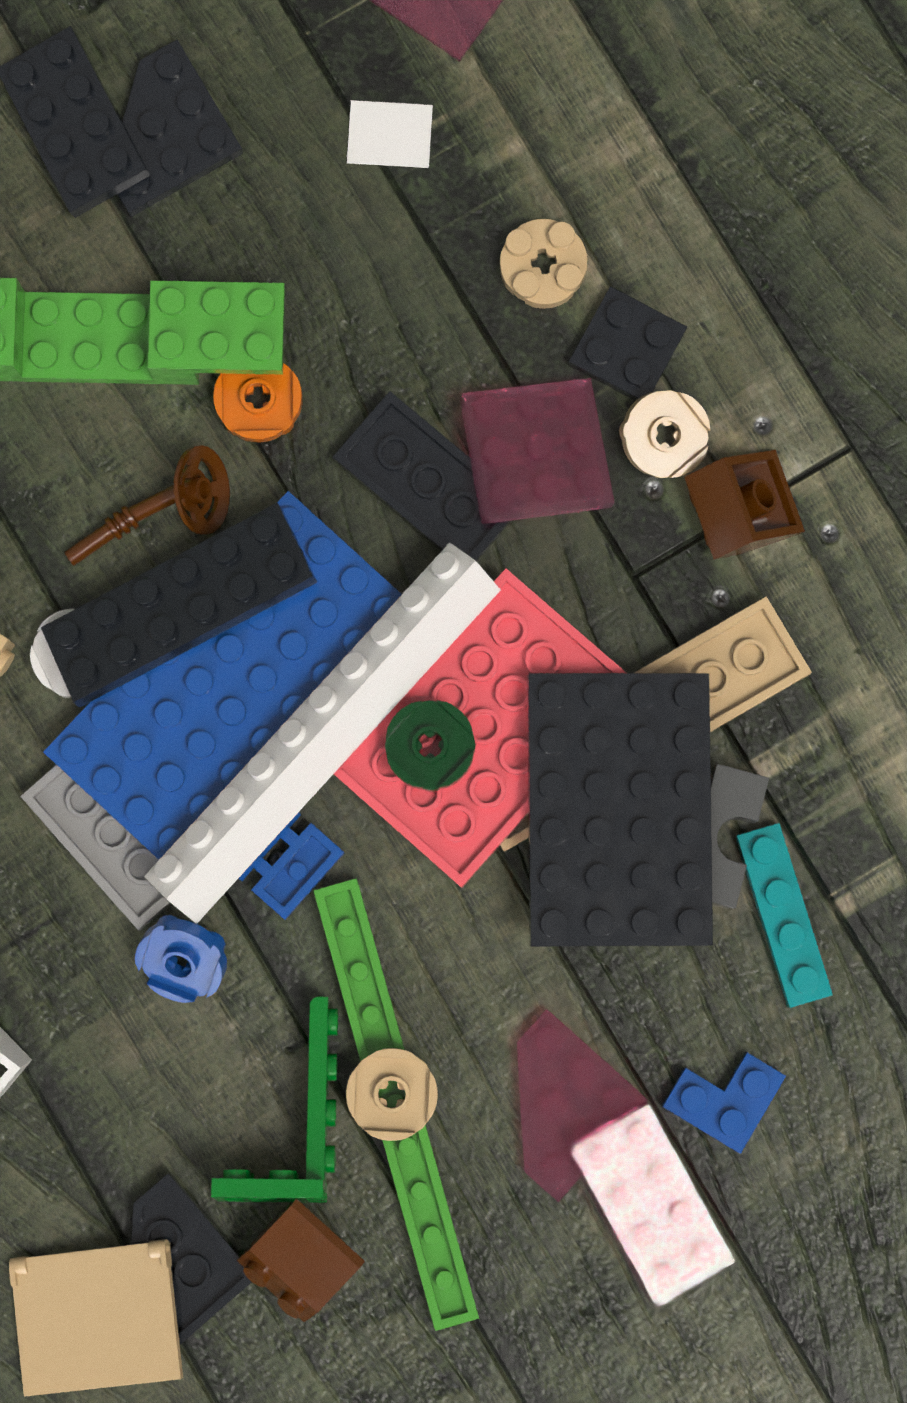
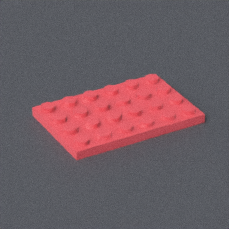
M506 568L494 581L501 591L333 774L461 888L464 887L529 813L527 675L529 673H626ZM418 701H443L458 708L469 720L476 744L473 763L466 775L456 784L435 792L415 789L402 782L392 771L386 755V733L391 720L402 708ZM424 734L419 739L423 746L419 753L424 757L430 753L434 756L439 755L441 750L438 744L442 740L441 737L436 734L434 737L428 738Z

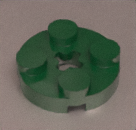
M428 700L411 703L402 708L393 717L387 728L385 749L392 771L402 782L415 789L435 792L456 784L466 775L473 763L476 744L472 726L458 708L447 702ZM424 734L428 738H432L436 734L442 739L438 744L441 750L440 754L434 756L430 753L426 757L422 756L419 753L423 747L419 741L420 737Z

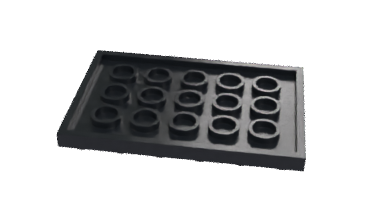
M529 673L527 675L530 947L713 946L709 673Z

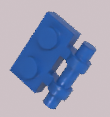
M299 812L238 878L243 881L253 869L259 872L263 877L251 890L284 920L293 913L345 854L344 851L312 823L299 836L290 829L301 816ZM281 838L290 847L271 866L263 857Z

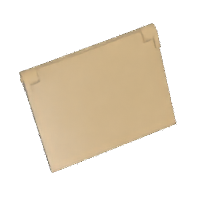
M168 1239L33 1257L10 1258V1284L13 1287L24 1397L183 1378L171 1271L172 1258Z

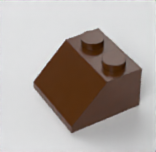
M776 450L724 457L684 477L689 489L690 500L696 509L704 531L705 542L710 548L714 560L741 555L805 532Z
M298 1199L294 1200L274 1217L237 1260L244 1267V1274L252 1283L259 1287H266L278 1298L277 1303L286 1314L296 1319L300 1318L303 1322L318 1313L365 1262Z

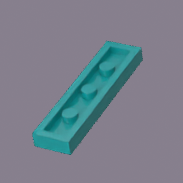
M780 823L735 836L743 864L747 865L746 874L787 1007L792 1008L832 996V990Z

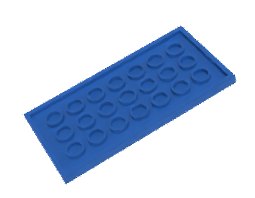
M289 491L277 503L283 509L315 575L317 583L91 701L43 752L158 859L171 848L188 827L203 813L251 758L256 755L402 595Z

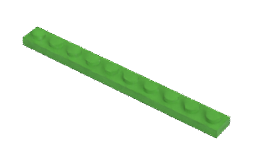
M357 878L313 890L360 1061L382 1049L398 1048L405 1050ZM388 1081L387 1088L379 1090V1098L386 1099L387 1107L391 1108L396 1107L397 1100L405 1099L406 1096L405 1090L398 1089L396 1081ZM426 1124L423 1129L406 1139L397 1141L382 1140L435 1331L479 1319Z

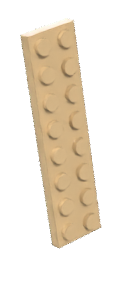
M764 597L635 673H709L710 732L802 680L812 672L768 598ZM529 813L500 845L503 852L529 838Z

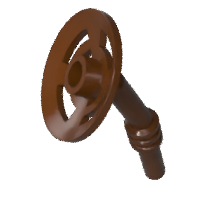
M199 445L188 448L182 454L176 466L174 485L129 508L125 505L122 506L121 513L115 511L112 513V519L106 517L104 525L64 551L65 555L72 565L75 566L114 538L122 539L123 532L127 535L131 533L130 527L137 529L139 521L175 503L182 521L192 532L200 535L214 533L223 524L230 501L228 475L221 458L213 449L207 446ZM201 460L208 467L213 481H209L204 473L198 469ZM212 497H214V503H213V507H212L211 513H210V515L208 516V518L205 519V518H204V515H205V514L208 512V510L210 509V506H211V503H212ZM184 508L190 512L191 518L187 515Z

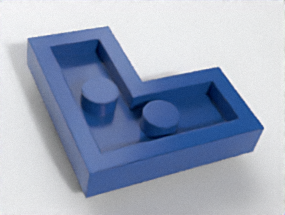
M745 1052L724 1090L684 1068L663 1102L662 1107L741 1154L786 1075Z

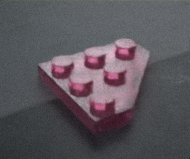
M546 1009L516 1043L524 1172L559 1202L648 1099Z

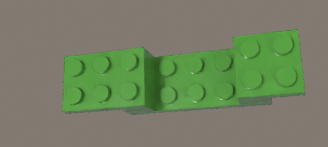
M0 278V381L199 385V373L283 375L285 284L150 281V294L25 292L17 278Z

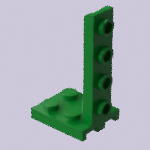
M315 997L310 1002L306 1179H299V1174L293 1170H270L269 1179H254V1173H251V1170H223V1178H212L211 1197L218 1202L292 1203L298 1199L301 1203H327L326 1175L327 1173H335L336 1160L335 1145H327V1127H336V1099H328V1081H337V1054H329V1036H338V1008H330L328 997Z

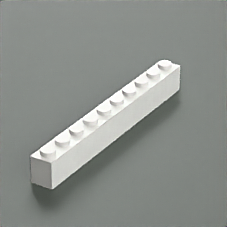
M449 543L256 755L251 758L224 790L220 792L203 813L188 827L171 848L157 861L144 877L169 902L197 924L501 591L476 560Z

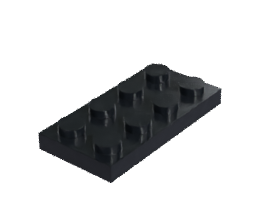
M71 26L0 66V78L68 211L74 218L150 176L77 33Z
M391 391L388 392L333 456V461L439 550L442 551L451 543L476 560V562L522 510L525 504Z

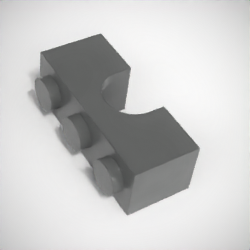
M716 764L711 773L712 905L733 910L737 906L747 865L732 861L721 853L717 844V834L722 824L729 820H741L752 824L758 822L769 777Z

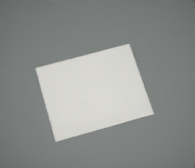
M351 100L347 163L429 168L433 105Z

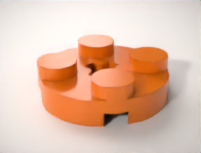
M284 363L283 375L221 373L215 383L213 398L218 417L229 433L238 436L242 440L260 443L277 439L292 430L295 421L300 415L302 408L301 386L295 373ZM254 387H262L264 394L271 395L270 401L263 403V408L256 409L253 403L246 402V395H252Z

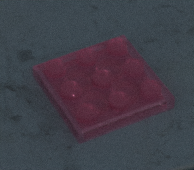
M591 378L462 393L460 404L482 524L612 508L614 496Z

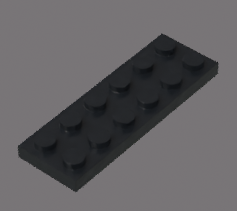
M275 503L42 626L41 630L73 703L80 708L317 583V580L283 509L278 503Z

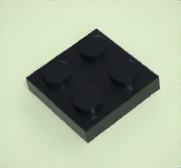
M610 286L569 360L568 366L636 401L645 394L654 391L683 338L687 326Z

